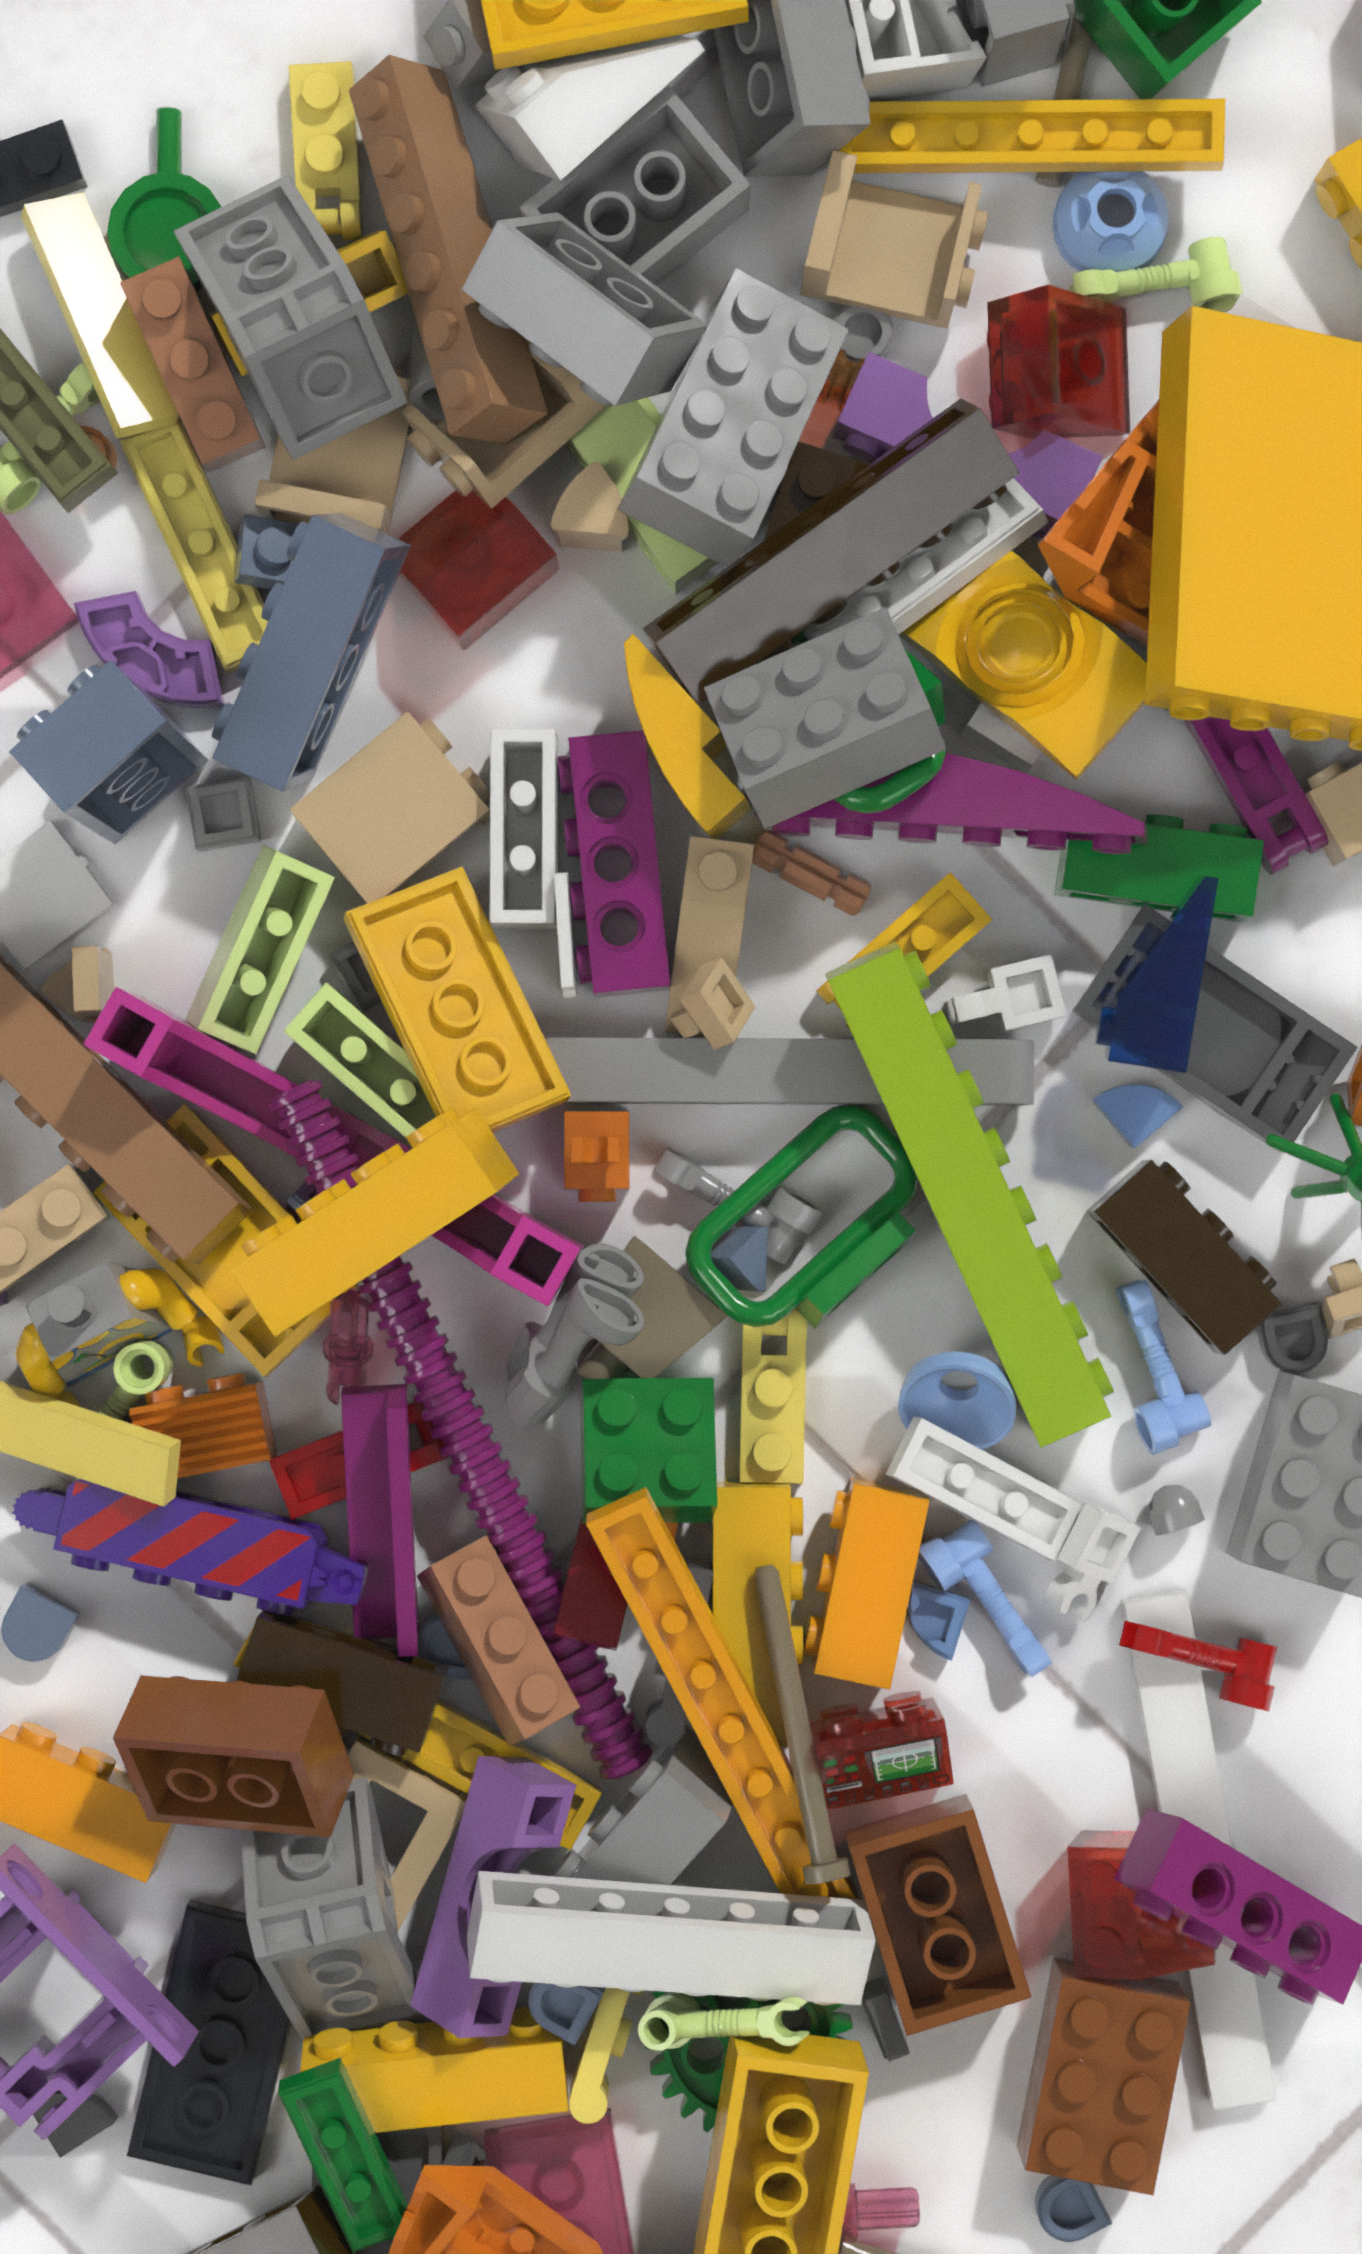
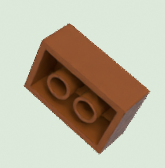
M141 1675L113 1736L115 1745L148 1821L331 1838L354 1776L325 1690L312 1689L301 1685L285 1687L250 1684L244 1681L220 1682L194 1680L182 1676L168 1678Z
M967 1794L844 1831L906 2036L1032 1998L974 1808Z
M1053 1957L1017 2141V2149L1026 2171L1154 2196L1191 2003L1178 1982Z

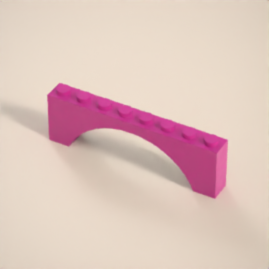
M115 987L83 1045L141 1078L193 1102L296 1158L300 1157L296 1147L289 1149L286 1141L291 1139L287 1129L280 1131L277 1123L282 1120L278 1111L271 1113L268 1108V1104L273 1102L272 1098L299 1084L216 1037L196 1029L189 1022L145 997ZM333 1103L328 1108L331 1117L338 1116L341 1121V1125L336 1127L340 1136L348 1135L350 1143L345 1145L349 1154L357 1153L359 1161L354 1163L357 1169L397 1143L404 1153L413 1149ZM494 1194L431 1235L492 1276L547 1307L557 1298L578 1254L585 1248V1245Z

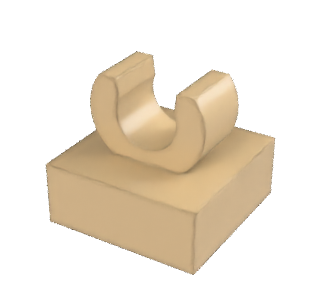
M721 956L701 964L679 999L685 1009L672 1013L669 1018L683 1038H688L702 1032L712 1048L716 1050L736 1041L756 1006Z
M1355 1258L1330 1266L1332 1275L1327 1276V1281L1332 1296L1326 1297L1322 1306V1314L1329 1339L1362 1329V1273Z

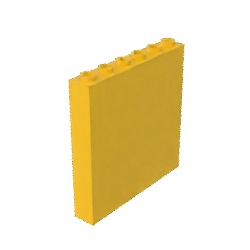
M1191 306L1162 331L1145 705L1169 709V715L1180 720H1201L1207 717L1230 720V726L1238 730L1258 731L1268 727L1289 730L1290 737L1300 741H1320L1328 737L1349 741L1348 746L1351 749L1362 751V342Z

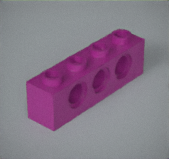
M643 730L568 737L570 755L558 756L561 793H574L576 818L564 819L567 856H580L582 881L570 882L574 921L586 920L588 945L576 946L580 984L592 983L595 997L670 990L645 734ZM603 787L618 789L626 799L623 810L612 818H601L595 815L589 808L590 798L595 791ZM620 850L630 857L632 868L624 879L617 882H609L598 876L595 871V864L599 856L605 851ZM617 912L631 915L638 923L636 937L630 943L623 946L608 943L601 934L602 924L605 919Z
M1146 1808L1114 1877L1115 1881L1136 1892L1132 1902L1135 1906L1165 1921H1169L1172 1914L1185 1921L1181 1931L1183 1934L1215 1950H1218L1220 1943H1223L1233 1949L1229 1959L1231 1962L1263 1978H1266L1269 1971L1281 1977L1277 1988L1301 2002L1313 2006L1317 1996L1344 2005L1362 1963V1925L1184 1818ZM1195 1877H1196V1883H1195L1194 1889H1193V1891H1192V1885H1193L1194 1879H1195Z

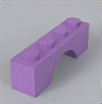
M868 352L837 421L834 438L843 441L842 448L852 456L872 463L933 419L927 399V377ZM1046 430L1025 447L1008 453L1020 472L1014 479L1044 510L1048 520L1045 526L1031 536L1039 539L1044 538L1093 479L1102 460V455Z
M478 1756L410 2004L411 2007L458 2038L508 2035L522 1982L517 1981L496 1983L488 1979L470 1978L467 1932L478 1871L515 1873L521 1863L532 1853L545 1848H559L576 1784L526 1757Z

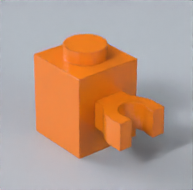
M564 1111V1189H578V1202H617V1189H630L629 1111Z

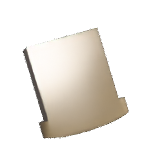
M597 462L588 465L567 486L553 513L551 529L553 532L558 533L559 543L562 547L623 552L624 539L629 536L627 514L617 510L622 499L611 477Z
M98 946L71 947L72 960L65 963L42 985L41 992L52 1003L68 1014L85 1022L95 1024L114 991L112 954L108 949Z

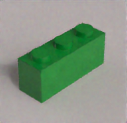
M1148 814L1145 819V826L1148 830L1147 845L1132 844L1130 854L1092 851L1091 841L1066 840V849L1060 850L1055 896L1138 908L1146 904L1158 911L1234 922H1244L1254 915L1264 840L1246 838L1247 828L1213 823L1209 824L1208 832L1183 829L1184 819Z

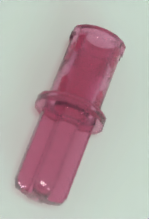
M349 1289L347 1293H342L331 1300L330 1334L323 1340L322 1352L325 1359L328 1360L326 1396L335 1405H338L340 1402L341 1385L344 1387L367 1386V1362L373 1356L374 1343L371 1337L368 1336L369 1301L361 1297V1292L357 1289Z
M850 2184L842 2231H851L852 2238L859 2237V2230L913 2228L919 2225L920 2203L917 2189L904 2187L856 2190V2184Z

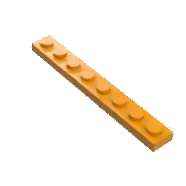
M647 1487L586 1514V1525L779 1892L781 1894L860 1899L849 1876L825 1883L805 1884L802 1867L811 1864L792 1766Z

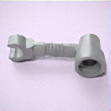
M667 1147L653 1170L671 1183L695 1194L708 1203L711 1202L713 1206H718L735 1191L732 1187H727L726 1183L722 1184L721 1180L707 1173L703 1168ZM779 1187L767 1208L757 1204L739 1222L746 1226L768 1227L767 1256L779 1263L785 1264L804 1233L807 1235L812 1233L823 1212L793 1192Z

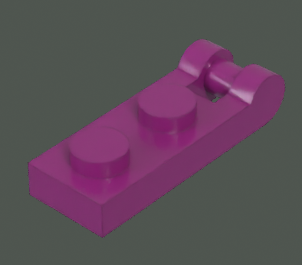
M1207 717L1201 720H1185L1187 727L1243 827L1247 828V834L1250 839L1264 840L1261 864L1270 875L1289 866V858L1304 850L1311 854L1328 845V837L1320 820L1268 728L1258 731L1238 730L1230 726V720ZM1286 811L1292 821L1293 828L1277 836L1268 819Z

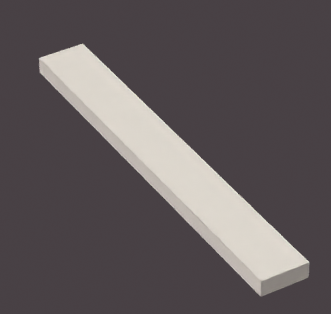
M1185 1590L1121 1600L1126 1621L1195 1639L1188 1593ZM1130 1649L1158 1811L1184 1818L1232 1847L1201 1667ZM1195 1877L1194 1882H1193V1885H1192V1891H1193L1194 1886H1195V1883H1196V1877ZM1177 1917L1210 2106L1213 2111L1277 2100L1255 1974L1231 1962L1229 1959L1233 1949L1223 1943H1220L1218 1950H1215L1183 1934L1181 1931L1185 1921Z

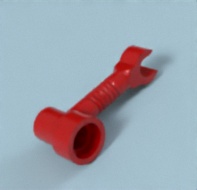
M1125 1620L1119 1646L1222 1672L1224 1677L1219 1699L1270 1711L1275 1686L1269 1685L1278 1647L1240 1637L1236 1650Z

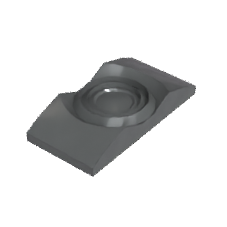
M1146 904L1141 907L1072 1010L1129 1054L1163 1073L1187 1089L1215 1112L1264 1142L1269 1134H1274L1294 1142L1358 1048Z

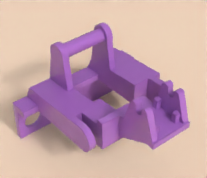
M13 1843L0 1856V1891L5 1895L0 1900V1983L38 1945L48 1938L103 1994L93 2008L56 2044L44 2034L11 2067L0 2056V2108L19 2127L58 2089L65 2096L42 2116V2121L34 2129V2132L44 2140L146 2041L175 2067L184 2058L199 2031L143 1975L149 1964L141 1956L134 1959L79 1903L83 1897L75 1889H72L65 1895Z

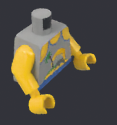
M106 1262L89 1269L30 1301L26 1305V1309L32 1323L25 1326L15 1350L17 1362L33 1392L81 1407L73 1393L63 1391L65 1384L70 1387L114 1363L117 1354L124 1347L142 1340L155 1341L173 1330L181 1329L187 1360L196 1367L204 1366L200 1346L213 1345L218 1349V1352L224 1354V1345L220 1329L208 1316H196L197 1308L167 1273L157 1268L136 1270Z

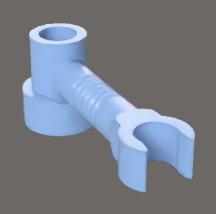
M1136 1280L1115 1289L1120 1306L1131 1329L1135 1332L1140 1348L1143 1349L1142 1354L1145 1355L1144 1359L1147 1361L1146 1365L1149 1367L1148 1370L1151 1373L1150 1376L1153 1378V1384L1158 1395L1155 1400L1134 1407V1418L1139 1434L1148 1451L1155 1455L1178 1446L1179 1438L1210 1427L1211 1418L1208 1408L1198 1391L1184 1394L1178 1375L1175 1372V1367L1172 1366L1173 1361L1170 1360L1169 1350L1166 1349L1167 1345L1164 1343L1165 1339L1158 1323L1159 1315L1151 1288L1146 1280L1141 1282Z
M969 1520L941 1539L938 1535H935L920 1545L918 1557L931 1578L943 1592L964 1578L966 1579L974 1593H977L976 1596L980 1598L983 1607L987 1609L986 1612L990 1614V1618L994 1619V1624L1025 1675L1029 1674L1032 1678L1052 1664L1042 1645L1023 1622L1016 1609L1012 1608V1603L1009 1602L1008 1597H1005V1592H1002V1588L999 1587V1583L995 1581L996 1578L983 1560L985 1556L993 1552V1548L975 1521Z

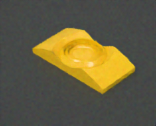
M1012 551L899 634L907 643L1076 780L1081 777L1145 704L1147 663L1104 623L1073 605L1053 589L1020 556Z
M184 1104L166 1122L253 1208L249 1215L200 1265L185 1261L181 1257L175 1262H171L163 1256L146 1238V1235L152 1228L136 1212L131 1217H127L104 1196L102 1190L108 1184L106 1181L93 1194L262 1376L268 1377L358 1290V1285L355 1284L276 1337L273 1336L230 1271V1268L248 1257L241 1245L290 1214L297 1224L300 1221L274 1196L247 1163L195 1111Z

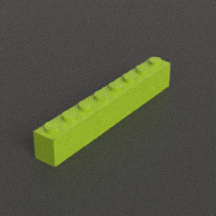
M895 941L825 973L1040 1448L1112 1417L1104 1397L1114 1393L1113 1387L1099 1358L1087 1362L1078 1340L1089 1335L1073 1300L1063 1305L1059 1301L1052 1283L1062 1279V1274L1048 1244L1045 1243L1035 1247L1026 1225L1037 1221L1022 1186L1020 1185L1009 1190L1000 1167L1010 1163V1159L995 1127L983 1132L973 1109L983 1105L984 1101L969 1069L957 1073L947 1050L958 1044L943 1011L940 1010L930 1015L920 991L931 987V984L916 951L903 955L900 946Z

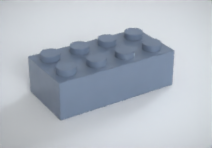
M343 513L312 515L309 523L302 521L297 526L287 549L286 556L293 560L284 585L277 582L272 587L262 609L261 618L268 621L259 645L255 643L249 645L239 664L236 677L244 682L234 705L229 702L225 704L215 722L212 738L219 742L212 759L282 792L313 779L411 545Z
M110 660L102 668L95 664L80 673L67 689L71 696L52 713L48 710H43L30 718L17 733V738L20 742L9 753L65 814L113 844H116L203 766L208 759L165 711Z

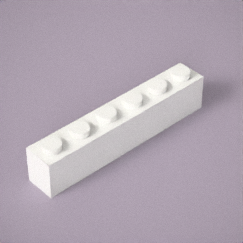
M478 1871L467 1932L470 1978L488 1979L496 1983H509L512 1981L546 1983L565 1988L576 1986L618 1988L627 1992H639L642 1990L676 1992L696 1997L706 1995L748 1997L757 2001L782 2000L786 1997L796 1996L804 1999L806 2002H813L819 2005H861L876 1942L865 1900L489 1871Z

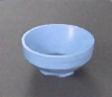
M1143 171L1080 172L1066 185L1057 201L1053 212L1052 224L1054 240L1062 257L1078 272L1091 269H1112L1115 272L1130 269L1137 270V268L1143 269V267H1148L1153 262L1163 246L1167 235L1168 210L1161 189ZM1110 194H1119L1126 197L1133 206V220L1123 227L1106 225L1098 215L1097 204L1099 200Z
M942 1352L923 1359L915 1364L907 1373L900 1390L898 1411L906 1429H908L913 1417H920L984 1450L1000 1442L1010 1432L1015 1422L1016 1399L1014 1388L1008 1375L997 1364L969 1352ZM962 1371L971 1374L978 1383L970 1389L956 1390L946 1386L941 1378L949 1372Z

